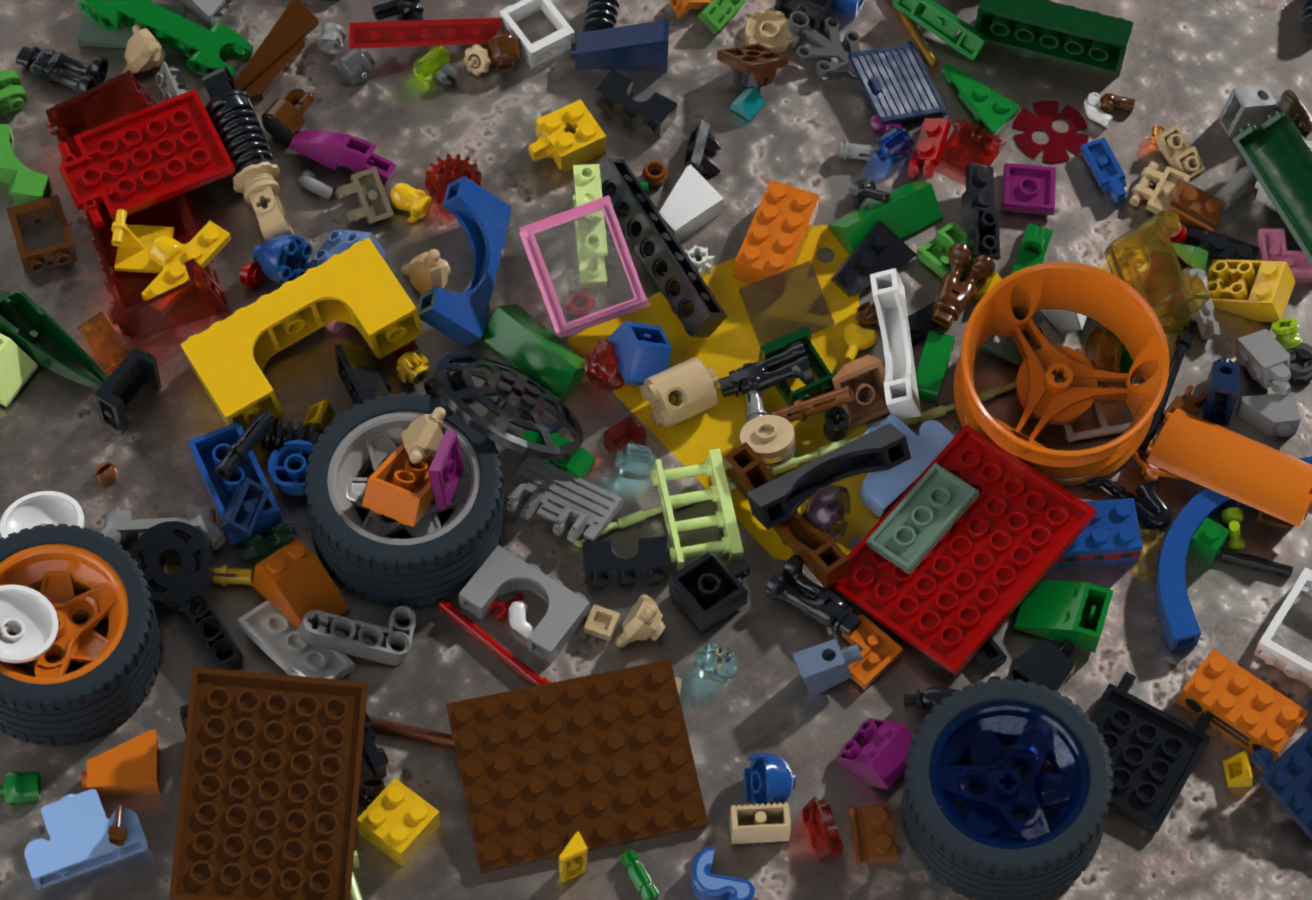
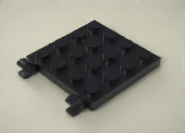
M1126 671L1117 687L1109 683L1090 718L1091 722L1095 723L1099 728V734L1103 735L1105 745L1108 746L1110 752L1109 757L1112 760L1114 778L1110 807L1158 833L1210 742L1211 737L1206 735L1205 732L1210 725L1212 717L1202 712L1195 726L1191 727L1129 694L1136 676ZM1059 768L1056 778L1071 785L1063 770Z

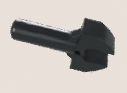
M871 179L856 181L858 190L849 188L853 201L858 204L866 198L888 203L891 199L889 193L876 190L874 181Z

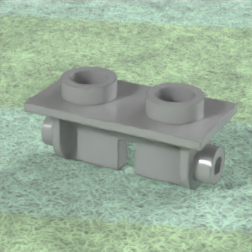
M163 61L160 71L156 74V84L161 89L165 101L188 92V89H182L185 88L186 84L181 71L175 66L168 68L166 61Z

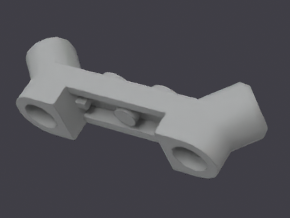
M203 506L187 507V517L133 520L131 510L111 511L105 515L104 528L100 531V533L104 534V537L108 536L115 540V543L124 546L126 543H135L146 530L154 525L167 521H180L198 529L208 540L213 551L218 550L224 544L226 532L219 529L220 526L216 524L215 510Z

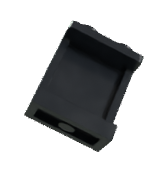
M134 347L94 393L100 421L122 435L129 428L125 408L145 385L150 386L156 391L162 388L157 360L151 353L147 351L142 352Z

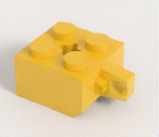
M581 99L536 119V135L538 138L528 148L529 155L534 162L546 157H552L561 171L568 172L573 169V165H583L606 154V135Z

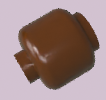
M497 31L495 36L491 37L487 42L488 55L492 60L491 64L495 65L496 69H513L522 58L520 40L517 36L511 34L510 31Z

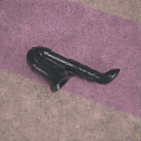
M1106 476L1096 477L1084 484L1085 488L1095 489L1100 486L1104 487L1117 499L1134 498L1137 515L1146 524L1155 529H1163L1171 523L1172 514L1170 508L1160 497L1156 481L1146 482L1135 490L1141 497L1140 499L1136 498L1133 493H1128L1126 488Z

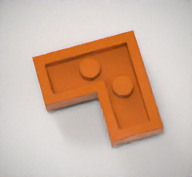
M861 614L858 616L862 619L861 625L852 635L847 636L845 633H842V637L852 645L855 643L858 645L863 659L848 665L852 674L850 678L865 690L902 655L903 648L866 616Z

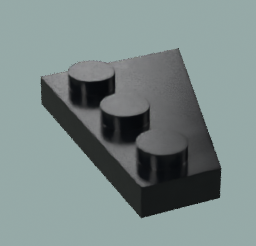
M879 220L874 223L830 280L848 297H852L871 285L870 274L893 268L897 269L917 256V254Z

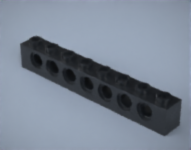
M606 158L600 166L602 197L610 196L622 233L633 246V251L644 263L646 271L655 280L659 291L666 297L672 311L684 325L686 333L691 337L709 338L726 319L727 315L625 159Z

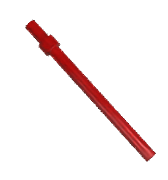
M446 599L439 603L438 608L533 686L552 683L546 677H540Z

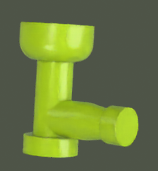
M1238 507L1224 509L1221 512L1222 521L1228 524V528L1231 530L1228 548L1230 550L1243 549L1245 542L1241 539L1239 524L1244 518L1243 509Z

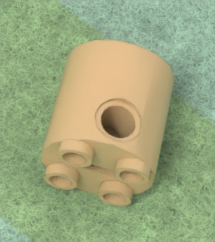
M693 357L645 379L644 384L640 385L639 389L642 397L649 401L652 408L650 416L654 424H662L664 427L669 428L715 407L718 401L715 388L719 387V381L712 368L706 369L698 358Z

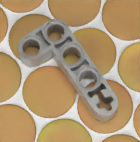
M399 606L393 610L386 627L319 610H312L305 614L298 629V635L303 642L310 645L388 665H398L403 662L411 647L416 615L411 608ZM395 620L403 621L406 626L398 625ZM335 631L343 632L346 637H339ZM363 638L371 639L374 644L369 645L365 643ZM390 645L398 646L401 649V651H394L390 647Z

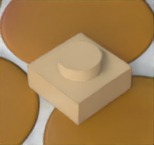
M594 604L584 626V633L611 641L620 619V613Z

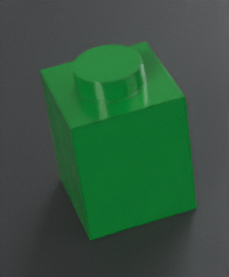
M1206 517L1194 534L1188 553L1212 566L1222 548H1224L1231 530Z

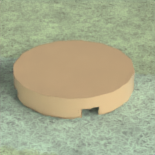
M771 9L756 12L754 16L746 20L744 27V38L748 45L760 43L778 53L787 50L792 44L794 34L788 28V19L785 17V14Z

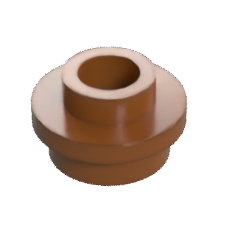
M651 161L643 168L642 177L649 185L659 186L666 182L668 170L662 162Z

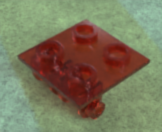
M958 118L954 124V131L945 143L941 160L965 171V167L969 163L991 167L1006 142L1000 139L1001 136L989 133L985 128L980 130L979 125L974 127L966 119L963 118L961 120Z

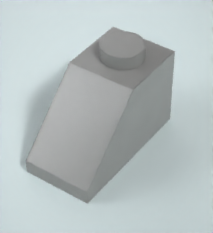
M1289 392L1287 395L1243 396L1236 410L1238 416L1269 436L1279 435L1285 437L1295 434L1301 421L1294 392Z

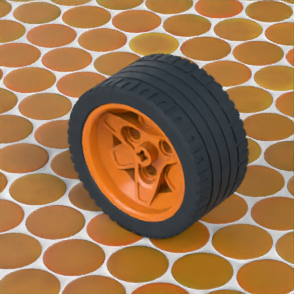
M46 524L43 527L38 525L33 526L32 529H22L18 533L13 532L6 538L2 537L0 539V586L22 585L44 595L51 602L57 613L58 632L53 645L46 653L37 659L28 661L33 662L35 674L28 673L15 665L21 663L0 661V731L3 733L7 732L13 738L18 737L21 741H32V744L38 745L44 743L47 746H53L54 744L62 746L67 745V743L77 744L82 740L88 741L92 740V737L102 736L106 731L110 732L116 728V725H121L125 722L128 716L131 717L136 712V708L143 704L144 698L148 697L151 692L150 688L155 684L156 676L160 669L159 664H161L162 644L149 585L142 569H140V565L135 559L133 560V556L128 551H125L122 545L115 543V540L112 538L104 537V534L98 531L93 532L92 529L86 527L82 529L77 525L67 526V524H59L54 526V524ZM108 618L109 628L105 638L96 632V628L100 621ZM87 619L85 623L77 624L79 620ZM52 658L59 659L55 663H48ZM72 661L87 663L80 669L66 674Z

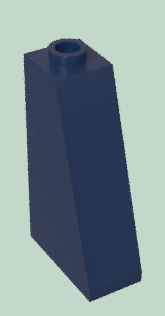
M669 20L577 33L576 43H571V58L576 59V69L667 72Z

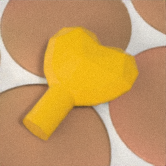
M856 322L847 324L844 328V337L849 347L843 357L844 361L847 363L854 361L859 350H865L873 346L878 339L876 330L863 328Z

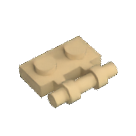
M1151 161L1148 167H1145L1141 172V180L1133 187L1129 202L1133 206H1138L1141 200H1147L1146 210L1170 219L1171 216L1166 211L1170 206L1169 202L1175 184L1180 179L1189 183L1191 176L1169 166L1166 167L1164 173L1157 171L1159 165ZM1150 183L1157 184L1155 190L1148 188Z

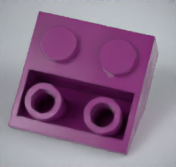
M868 718L859 726V730L851 740L843 745L841 752L836 756L835 760L868 785L889 789L906 768L907 753L913 735L903 723Z

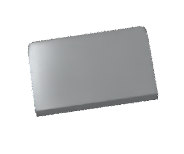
M1250 167L1241 168L1214 195V197L1225 202L1224 210H1228L1257 180Z

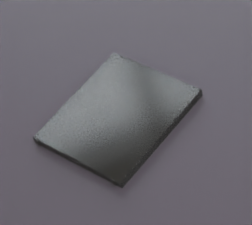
M811 260L738 289L760 346L806 325L812 334L835 325Z

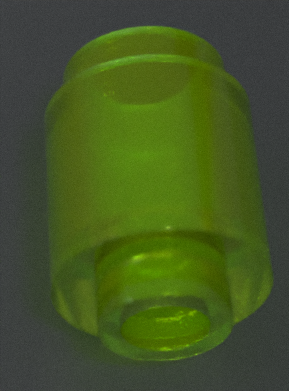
M440 45L431 47L413 62V71L420 80L429 82L435 78L443 65L450 62V55Z

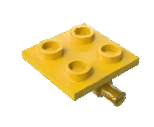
M118 209L115 222L111 226V231L113 232L111 244L118 247L115 271L160 274L163 269L150 262L148 251L158 236L169 235L174 238V227L126 224L127 211Z

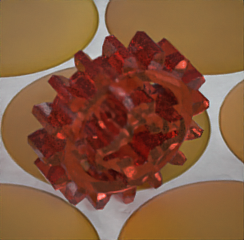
M447 154L446 160L438 157L437 165L430 163V171L425 172L426 190H429V196H436V203L438 204L445 198L447 185L464 176L481 187V171H478L477 163L470 165V158L467 157L461 160L460 154H457L456 158H451L450 154Z

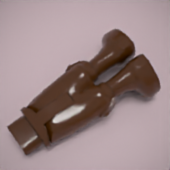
M954 244L948 251V261L951 270L950 273H946L941 277V285L932 308L934 311L932 320L945 327H951L952 323L959 319L971 299L976 297V283L990 277L995 270V263L990 257L979 255L973 260L965 281L960 282V277L971 259L970 249L963 244Z

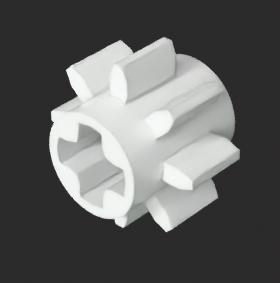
M694 245L689 251L684 250L701 277L706 273L711 274L714 256H708L707 247L703 248Z

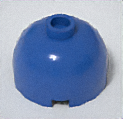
M303 440L288 441L283 443L284 447L278 451L275 449L272 452L268 461V472L277 489L284 494L304 496L306 495L305 471L314 445Z
M753 753L747 760L752 761L750 768H745L743 774V786L747 801L752 800L754 805H761L762 803L765 805L776 803L778 805L780 802L782 804L787 802L796 785L795 774L791 771L788 763L782 757L775 754Z

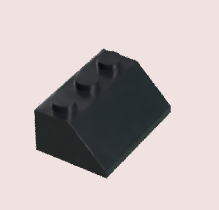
M342 343L335 345L337 371L353 405L358 403L360 405L367 399H375L376 396H387L391 392L387 378H381L378 372L380 371V366L376 357H371L366 347Z

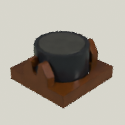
M760 43L717 51V60L730 66L733 71V82L740 86H767L772 84L778 68L788 67L789 58Z

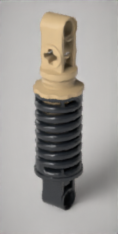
M226 66L202 76V82L211 99L205 109L235 168L236 173L230 175L233 179L232 186L234 190L244 194L246 203L253 206L259 221L260 230L266 241L279 235H293L292 226L285 215L278 197L280 187L277 181L280 178V169L275 161H273L272 153L260 127L259 120H257V115L254 112L251 96L245 91L235 89L234 80Z

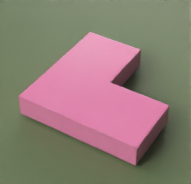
M1258 229L1257 238L1258 246L1260 247V261H1287L1293 277L1312 278V266L1303 251L1287 250L1285 229Z

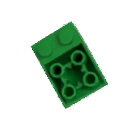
M1040 580L1022 600L1014 629L1060 643L1067 640L1074 647L1095 653L1114 590L1088 582Z

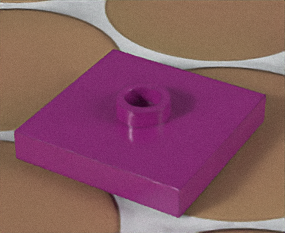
M1005 163L1003 170L1002 211L1054 215L1056 167Z
M446 430L428 470L436 509L440 510L448 509L464 471L457 433L453 430Z

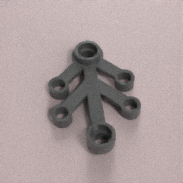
M801 11L791 13L787 23L789 30L793 34L802 33L821 46L815 48L799 46L795 53V59L798 62L806 63L810 58H838L842 62L818 61L815 73L820 77H827L830 72H848L851 76L858 78L848 58V53L843 50L838 29L840 22L837 18L828 17L824 22L823 29L829 34V40L808 25L809 17L807 14ZM848 31L843 40L844 45L850 49V53L860 51L859 34L855 31Z

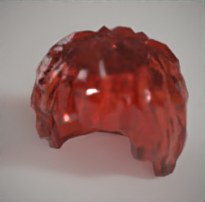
M599 338L597 345L592 348L585 358V375L591 383L597 385L600 389L607 391L618 390L626 383L617 367L619 359L614 353L615 345L612 342Z

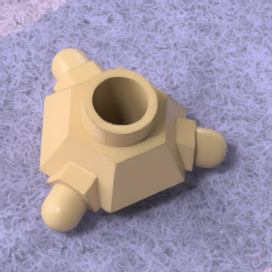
M141 24L133 26L132 31L134 35L127 42L124 55L127 66L122 71L125 79H131L135 74L150 70L153 66L159 67L165 58V49L162 48L147 28L144 29Z
M431 249L429 252L418 255L411 260L410 264H404L401 268L402 274L410 277V283L420 294L437 286L444 289L451 275L448 262L440 258V253L436 249Z
M442 407L435 408L432 414H423L412 421L408 429L406 428L401 431V438L409 455V460L412 463L417 464L429 456L435 457L444 436L441 428L444 424L443 419L446 412Z
M641 595L638 602L630 609L622 623L623 633L616 638L618 647L624 648L636 640H647L648 638L655 641L662 634L667 623L662 620L663 616L653 598H650L648 595Z

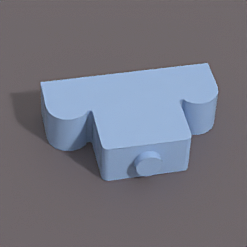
M891 414L877 427L871 426L863 434L864 436L891 423L906 436L911 459L889 470L868 472V475L864 478L859 491L860 500L879 519L887 513L955 437L938 421H925L920 426L916 435L896 415Z
M90 789L76 795L68 794L57 802L43 806L41 814L50 840L34 839L29 842L24 851L36 890L149 849L135 811L130 808H124L120 828L126 829L128 834L124 845L118 846L109 842L108 829L113 825L116 811L113 812L111 818H106L96 789Z

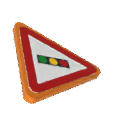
M1137 451L1133 455L1143 468L1140 476L1144 477L1146 482L1157 481L1159 476L1186 480L1147 463L1148 457Z

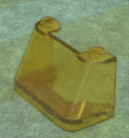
M1175 210L1158 212L1112 241L1104 252L1111 274L1119 277L1139 292L1157 315L1165 334H1178L1210 299L1204 282L1198 277L1184 275L1169 238V235L1177 233L1181 227Z

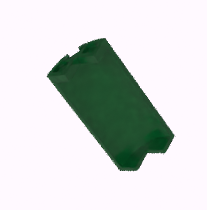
M1277 110L1264 118L1266 122L1260 126L1247 124L1241 127L1236 132L1238 135L1232 138V141L1312 266V150L1288 112L1281 111L1279 113Z

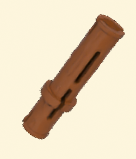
M847 385L805 401L796 400L793 405L772 411V415L783 417L789 422L796 420L805 421L808 416L853 402L854 396L850 386ZM836 398L835 400L826 402V403L821 404V405H817L818 403H821V402H824V401H827V400ZM809 407V409H805V410H803V411H800V412H797V413H794V414H790V413H792V412H795V411H798V410H801V409H804V408Z

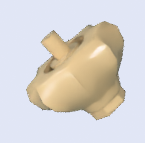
M475 44L472 48H466L463 62L466 65L467 71L472 72L476 76L489 71V65L492 60L488 55L487 49L481 48L478 44Z

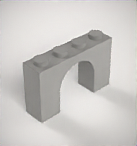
M498 545L459 593V607L482 621L489 613V606L494 602H498L501 597L509 592L527 590L538 594L546 602L548 610L543 619L528 636V650L549 664H552L588 618L590 602L580 592H573L566 588L559 579L555 577L550 578L542 573V570L533 563L528 564L521 560L513 550H505Z

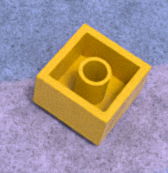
M396 778L387 785L357 818L358 833L402 867L440 826L439 811Z

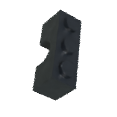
M611 69L595 90V105L602 111L619 117L623 122L640 128L644 133L661 139L676 119L677 103L657 92H654L646 101L638 102L631 99L633 96V80Z
M666 536L638 538V552L630 559H621L615 556L611 549V540L583 542L582 555L585 584H592L594 586H603L611 582L630 584L638 580L658 582L669 576Z

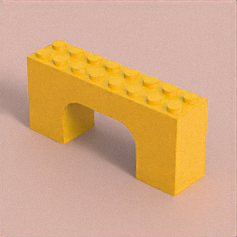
M368 237L363 241L354 243L344 252L331 256L323 264L308 269L303 275L293 281L285 282L279 289L270 294L262 295L249 306L236 310L233 315L226 319L213 323L205 331L190 336L180 345L193 372L226 425L228 426L239 421L243 431H245L260 410H266L271 413L274 420L284 415L273 388L263 374L269 359L333 321L348 323L354 326L361 333L378 360L425 333L416 307Z

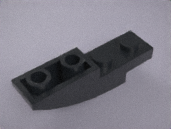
M969 163L965 167L966 191L962 194V211L967 240L974 257L985 255L991 259L999 260V210L994 209L993 167Z

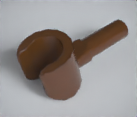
M122 805L116 807L113 825L108 829L109 842L118 846L124 845L128 834L126 829L120 828L124 810Z

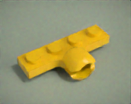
M209 221L187 244H181L169 235L158 236L151 244L148 255L150 262L163 270L141 293L142 298L164 312L229 243L231 233Z

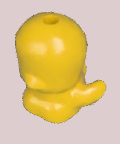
M404 182L393 186L389 194L392 206L410 212L411 216L407 219L408 223H415L419 219H423L428 214L433 199L431 196L426 195L423 190L415 189Z

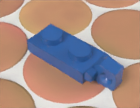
M1101 138L1080 145V152L1100 189L1104 193L1109 192L1115 205L1125 202V195L1127 194L1124 189L1127 185L1125 181L1126 175L1106 139Z

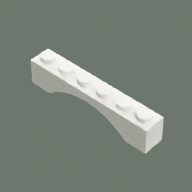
M896 268L870 274L884 348V391L886 405L890 413L896 415L902 421L921 416L905 290Z

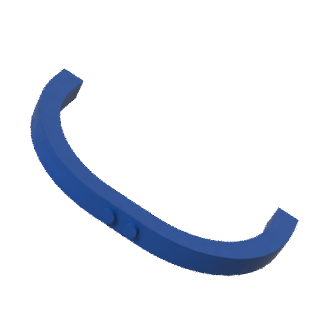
M1312 456L1299 458L1312 464ZM1208 488L1203 489L1194 496L1173 521L1157 562L1154 590L1156 610L1170 652L1197 646L1202 634L1188 597L1185 581L1186 556L1192 538L1206 517L1212 520L1221 514L1224 509L1242 504Z

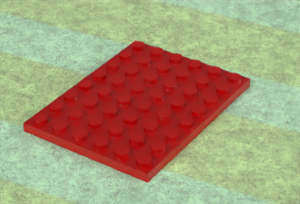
M965 425L848 555V574L830 586V588L957 676L1097 516V510L1002 449L970 426ZM934 463H937L977 489L979 497L909 575L866 545V540Z

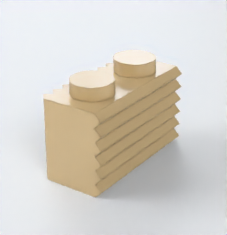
M780 802L778 805L776 803L772 805L770 803L767 805L762 803L755 806L744 804L743 807L740 804L737 807L733 804L729 819L731 844L789 841L791 832L789 804L787 802L784 804Z

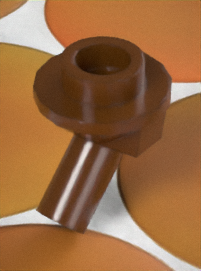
M866 302L857 308L855 319L861 321L864 326L870 325L880 330L879 320L876 317L875 303Z

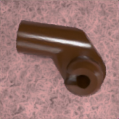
M1106 93L1100 99V107L1106 112L1112 111L1113 108L1133 112L1135 99Z

